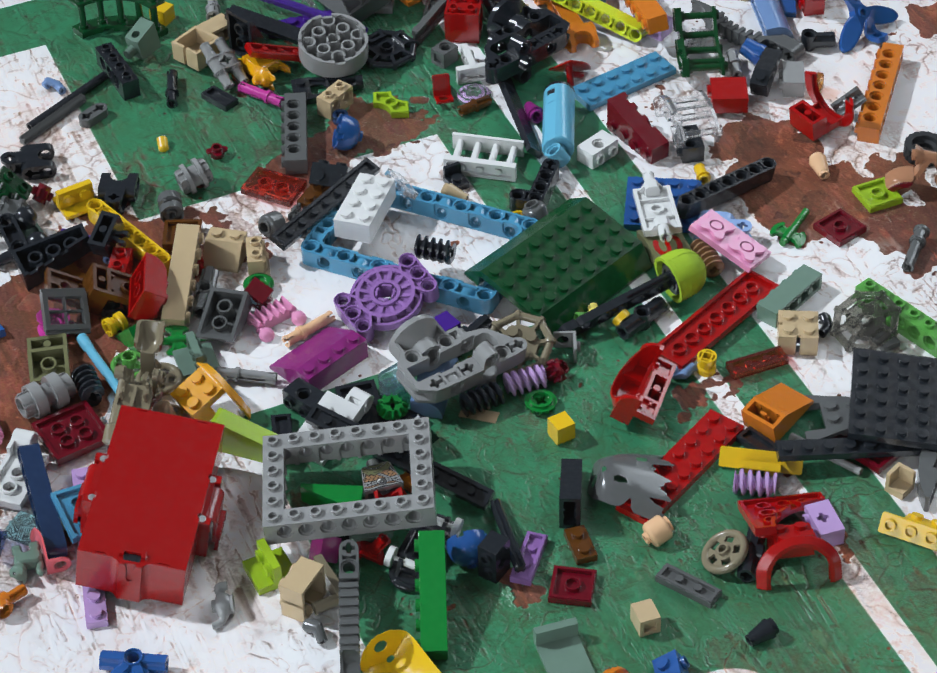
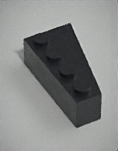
M82 223L11 251L15 266L28 291L44 282V272L47 267L59 271L91 252L87 243L89 235Z

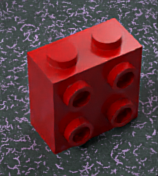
M710 77V85H706V94L710 95L708 96V106H711L712 114L748 113L749 97L746 77Z

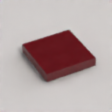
M841 208L813 224L815 231L839 248L867 232L866 225Z
M554 565L548 602L591 607L597 570Z

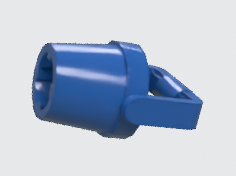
M747 38L741 46L739 53L753 65H756L767 46Z

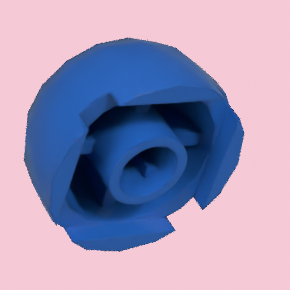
M340 114L336 121V124H338L337 129H334L332 147H334L333 149L347 151L353 149L358 141H362L363 131H360V124L354 117Z
M484 530L463 531L464 536L457 538L455 534L447 539L445 542L447 552L455 564L467 567L468 569L478 567L477 546L487 536Z

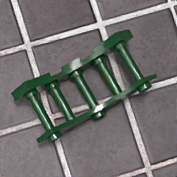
M68 0L78 8L80 22L72 26V29L82 39L103 33L104 29L113 28L114 31H129L140 17L145 18L142 5L150 9L151 20H147L154 22L158 37L161 38L168 34V28L159 23L157 6L165 3L164 0H116L118 15L105 16L103 1L108 0ZM123 1L135 3L136 16L124 14ZM96 2L98 17L86 20L84 6Z
M710 6V12L684 13V11H681V8H672L673 29L677 32L678 39H675L678 68L679 70L682 69L680 71L683 78L690 77V74L693 72L716 70L719 71L720 75H725V72H728V62L725 61V57L722 55L723 45L719 44L717 29L719 10L716 9V6ZM711 18L712 31L686 32L682 29V22L684 20ZM694 38H713V46L688 47L684 45V41ZM688 54H715V58L690 60L687 57Z

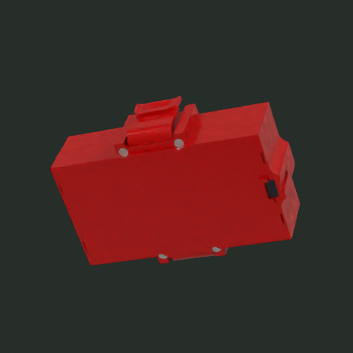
M121 405L107 454L96 453L94 464L88 467L84 483L81 485L75 504L73 523H78L79 516L81 517L80 533H82L77 549L75 585L110 591L116 598L140 602L144 599H152L183 605L195 555L207 556L211 521L213 522L211 542H214V550L218 551L224 521L226 520L227 511L223 510L224 491L221 489L222 476H217L221 461L225 425Z

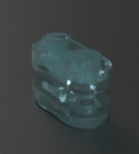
M397 363L379 373L380 397H383V395L389 396L391 393L393 395L400 393L401 396L407 393V390L396 378Z

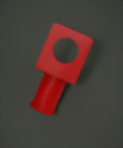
M449 74L432 75L433 97L436 104L454 102L451 94Z
M380 533L372 543L368 541L356 542L359 548L360 559L364 557L383 566V549L391 543L390 538L386 534Z

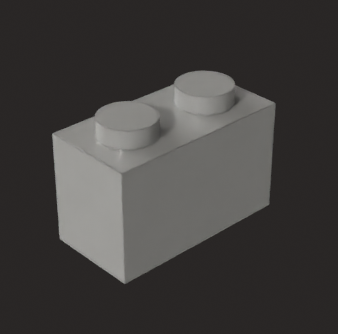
M782 61V68L778 69L779 90H782V96L804 97V61Z

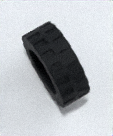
M929 131L909 134L904 141L903 156H905V160L916 166L915 160H911V151L915 149V145L927 147L937 152V134ZM930 163L928 167L934 166V164Z

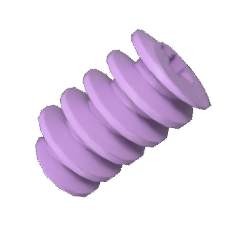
M536 364L533 366V369L528 366L525 371L520 368L518 372L512 370L510 375L507 372L503 373V383L507 394L511 391L513 396H516V390L524 394V388L531 392L532 386L538 390L539 384L547 388V376L543 365L541 364L539 367Z
M742 468L738 474H736L735 470L733 494H737L738 490L741 489L742 495H745L747 490H749L750 496H754L757 491L759 497H762L764 492H766L767 497H771L773 493L774 495L776 493L777 473H774L773 477L770 478L767 471L764 477H762L760 471H757L756 475L753 476L750 469L747 475H745Z

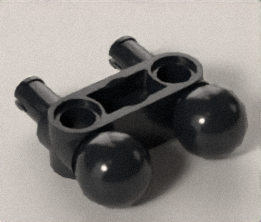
M20 207L14 215L11 213L0 215V236L4 238L8 246V251L0 254V267L11 262L14 263L11 254L12 250L47 237L44 232L38 231L31 233L27 240L25 239L21 229H31L37 223V213L31 207Z

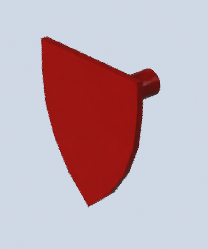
M569 60L548 70L566 72L567 83L574 86V78L583 79L584 72L580 71L591 70V66L583 61Z

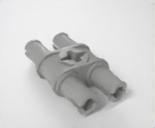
M219 37L214 42L220 51L219 54L214 52L209 42H204L200 45L199 48L206 58V64L209 65L214 73L213 76L219 79L225 91L234 87V83L228 75L230 73L235 76L239 83L241 81L248 82L249 78L242 69V62L238 60L234 49L229 47L224 37Z

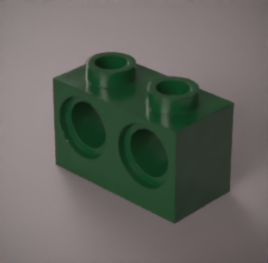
M3 165L0 168V199L2 196H8L9 199L19 200L22 198L27 200L33 187Z

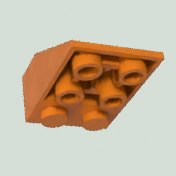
M779 383L754 396L741 410L743 424L746 427L754 428L775 443V441L780 440L814 401L789 386Z

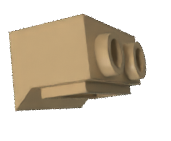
M262 236L245 237L248 275L264 273L270 276L269 253L266 251L265 240H262Z

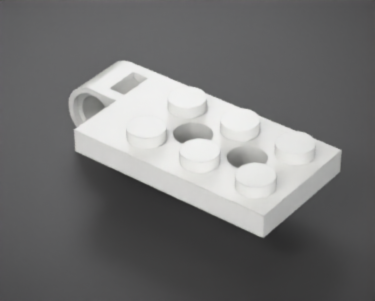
M353 387L345 399L327 390L318 404L358 423L371 408L374 396L357 387ZM305 421L298 432L320 429ZM328 460L320 461L317 464L323 467Z
M16 428L13 431L11 440L6 447L7 455L0 465L1 507L21 511L29 498L23 475H14L22 473L18 460L17 446L38 443V433L35 431ZM42 453L45 467H47L50 456L49 454Z

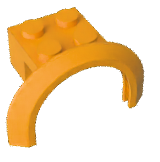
M197 362L196 366L198 369L170 393L177 404L193 419L209 422L215 415L211 405L225 393L249 420L251 419V409L228 382L208 363Z

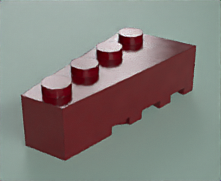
M625 92L607 99L606 126L610 132L614 133L650 164L669 156V141L656 126L651 127L648 117L645 114L641 115L637 111L638 106L634 102L630 103L628 101V95Z

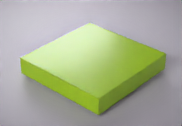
M885 177L852 187V193L870 213L903 203V197L898 191L891 192L886 188Z

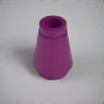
M531 101L526 102L524 109L528 120L531 123H540L543 120V109Z

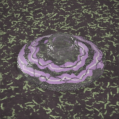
M477 83L464 85L456 93L457 100L462 104L470 102L471 99L476 100L486 95L492 97L491 90L487 86Z

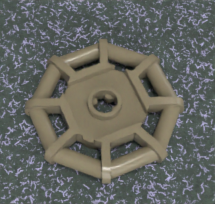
M515 310L514 313L491 323V330L512 338L521 337L527 342L525 360L517 368L505 371L509 375L512 370L518 372V369L522 368L525 371L526 367L523 368V365L529 360L536 361L528 365L532 369L536 364L539 367L542 364L544 368L547 366L546 362L549 359L553 346L556 344V338L553 337L545 322L546 318L543 316L538 317ZM521 320L534 323L532 327L521 325ZM516 321V325H511L506 330L502 328L503 326ZM539 329H541L545 339L539 340L536 334ZM545 346L541 357L537 356L540 347Z

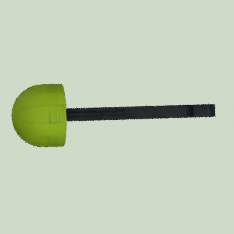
M675 249L655 259L654 265L657 277L563 324L558 331H576V336H578L579 333H584L617 316L623 309L629 310L664 291L674 302L680 303L698 293L704 286L707 276L705 263L692 250ZM560 336L563 341H568L566 336Z

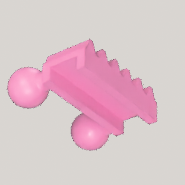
M282 295L280 301L275 299L273 304L269 302L267 307L262 306L260 311L255 309L254 314L249 312L247 324L249 326L253 325L256 328V333L259 334L260 340L268 343L275 336L274 331L271 329L272 327L291 318L292 323L296 326L304 325L307 316L303 311H297L296 307Z

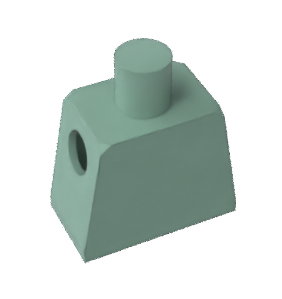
M143 17L139 18L125 36L128 48L123 51V54L127 59H131L134 56L144 60L161 47L154 22Z

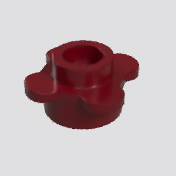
M214 143L211 148L206 150V153L210 154L212 159L219 160L225 156L228 147Z

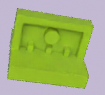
M265 538L256 541L257 550H255V557L242 561L243 568L259 596L278 589L280 580L285 578L292 565L283 548L279 547L271 550Z

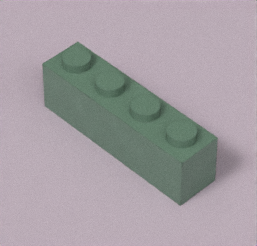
M805 264L795 269L787 279L782 280L780 285L772 289L764 299L759 300L756 305V318L777 328L778 310L796 311L821 289L823 273Z

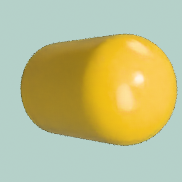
M165 135L159 136L157 138L158 150L160 152H167L169 150L168 139Z

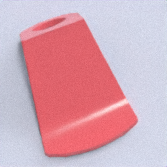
M34 527L30 533V541L38 542L47 574L63 572L70 568L72 562L68 557L48 559L43 537L40 531ZM57 562H66V565L63 567H54Z

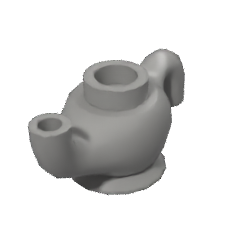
M227 581L219 582L214 587L216 597L215 600H211L212 613H217L219 619L216 622H212L213 630L221 628L231 613L235 615L233 593L231 595L225 593V590H228Z

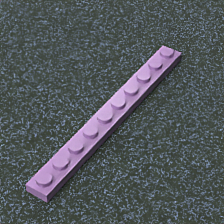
M88 467L71 469L73 486L84 483ZM82 586L87 629L109 626L105 590Z

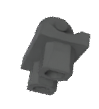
M855 86L830 104V106L837 114L844 115L845 100L849 101L851 97L855 110L866 102L867 98L859 87Z

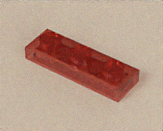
M777 346L727 361L725 368L732 378L737 380L787 365L789 358L783 349Z

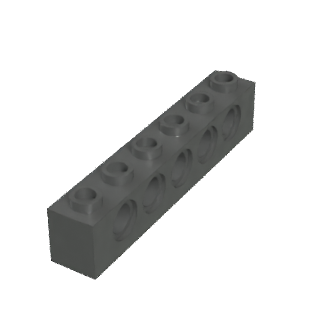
M306 92L284 93V101H281V110L284 111L281 112V121L284 122L281 123V153L285 157H281L282 168H285L286 175L308 174Z

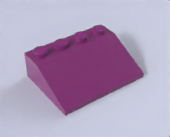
M327 326L269 367L289 383L300 377L321 390L368 357L367 339L354 330Z

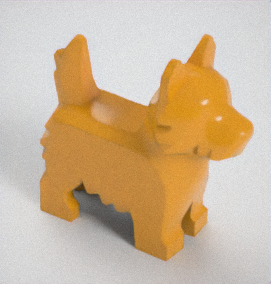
M248 54L242 56L241 62L244 63L242 69L253 77V85H259L271 91L275 90L273 81L276 80L273 75L279 70L291 73V67L281 60L253 58Z

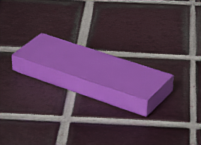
M527 531L520 549L526 564V570L517 573L513 567L510 582L531 586L548 542V535Z

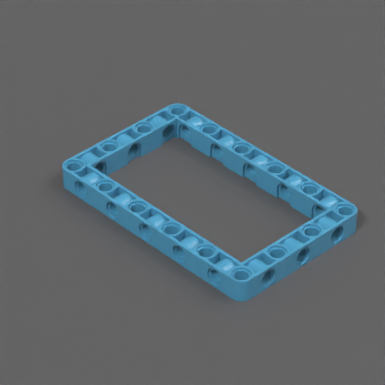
M395 181L396 198L391 207L510 240L538 221L528 216ZM341 205L315 225L301 243L302 262L305 265L353 279H358L364 272L382 265L399 266V264H395L393 261L375 256H366L359 254L357 251L339 246H332L338 238L334 234L333 219ZM431 274L436 280L439 290V298L435 302L481 315H489L494 312L503 298V295L486 281L483 285L474 286L447 276Z

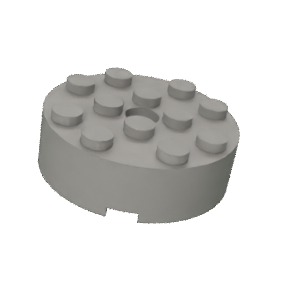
M331 13V16L322 17L318 15L313 17L299 31V59L308 71L318 76L339 78L354 74L363 67L368 58V35L366 28L359 20L341 13Z

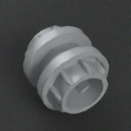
M193 158L190 160V166L185 167L181 164L178 166V170L174 172L175 179L183 193L188 194L191 192L195 194L197 193V186L202 184L204 188H207L209 183L213 181V174L203 158L198 160Z

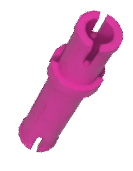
M241 81L238 85V92L260 99L268 105L273 104L281 108V101H284V97L274 94L273 91L263 90L244 81Z

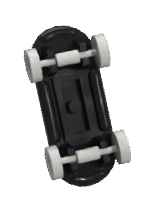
M437 513V525L411 528L399 550L398 547L391 545L385 555L383 565L389 567V578L392 584L401 591L415 592V579H419V572H415V559H419V552L414 550V539H418V531L444 530L446 542L447 539L455 534L457 538L459 537L464 519L457 517L453 522L451 517Z

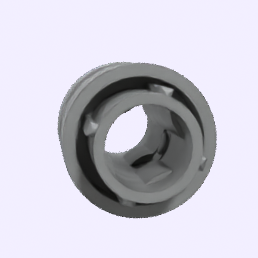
M51 372L41 378V385L33 381L22 386V392L18 393L15 397V403L24 418L29 419L34 416L36 419H40L50 414L51 406L58 410L69 405L70 398H73L76 394V387L67 373L57 374Z

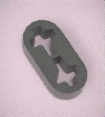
M96 103L81 112L78 116L80 126L90 128L108 116L107 105L105 103Z

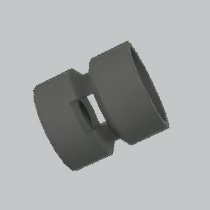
M175 190L161 192L157 198L161 220L164 222L165 220L183 219L184 210L179 192Z

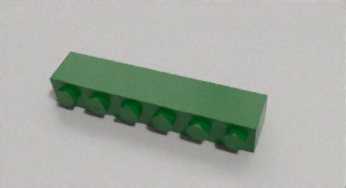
M418 531V539H414V550L419 552V559H415V572H419V579H415V592H420V599H415L416 612H420V619H416V632H420V639H416V641L431 660H448L445 531Z

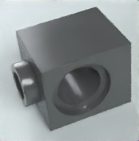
M446 39L431 48V63L443 69H446L458 60V46Z

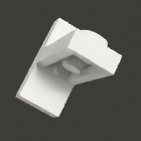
M467 43L460 44L461 60L464 65L456 67L457 84L461 85L485 80V62L478 63L477 59H474L473 49L470 50Z

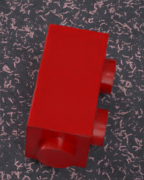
M113 247L108 268L131 275L134 265L132 248Z

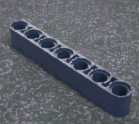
M39 443L17 446L18 460L28 491L36 527L43 537L48 559L67 557V543L58 511L50 497L52 489Z

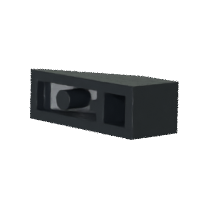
M765 47L749 82L751 94L768 97L783 53L782 50Z

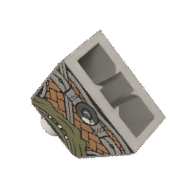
M373 458L368 460L366 467L361 469L364 500L375 499L374 491L376 490L384 496L399 487L404 489L403 480L390 462L379 463L377 459Z

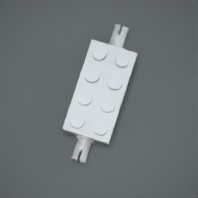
M645 171L642 175L644 184L641 188L633 189V198L644 237L659 235L661 242H665L664 238L669 242L673 234L682 233V225L670 185L662 186L655 179L652 171H649L650 175Z

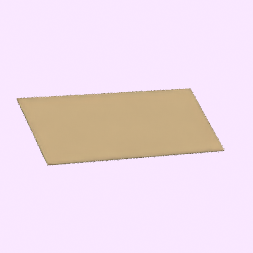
M476 408V415H472L468 411L469 416L466 417L461 410L459 416L496 423L500 412L484 409L483 412H479Z

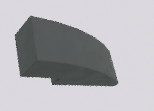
M922 449L919 457L916 485L922 509L928 512L937 490V452Z

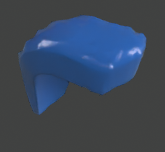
M868 17L865 20L864 35L870 42L882 44L888 41V33L877 30L873 17Z

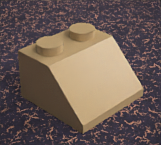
M210 227L204 244V269L206 266H213L219 271L238 273L247 254L245 238L248 237L247 231Z

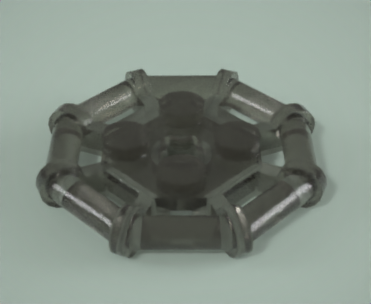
M856 290L844 302L834 307L832 328L829 330L830 335L834 336L848 353H851L853 348L877 350L891 338L897 337L899 316L902 313L901 307L897 306L886 295L884 290ZM862 299H874L870 303L862 301ZM880 302H883L888 309L883 310L879 306ZM842 315H845L846 322L844 320V324L840 325ZM891 316L890 327L886 326V317ZM863 318H870L867 323L862 324ZM848 331L851 334L849 340H847L842 332ZM880 332H886L875 342L873 341V338L877 336ZM857 340L869 341V344H862V343H855V342H856Z

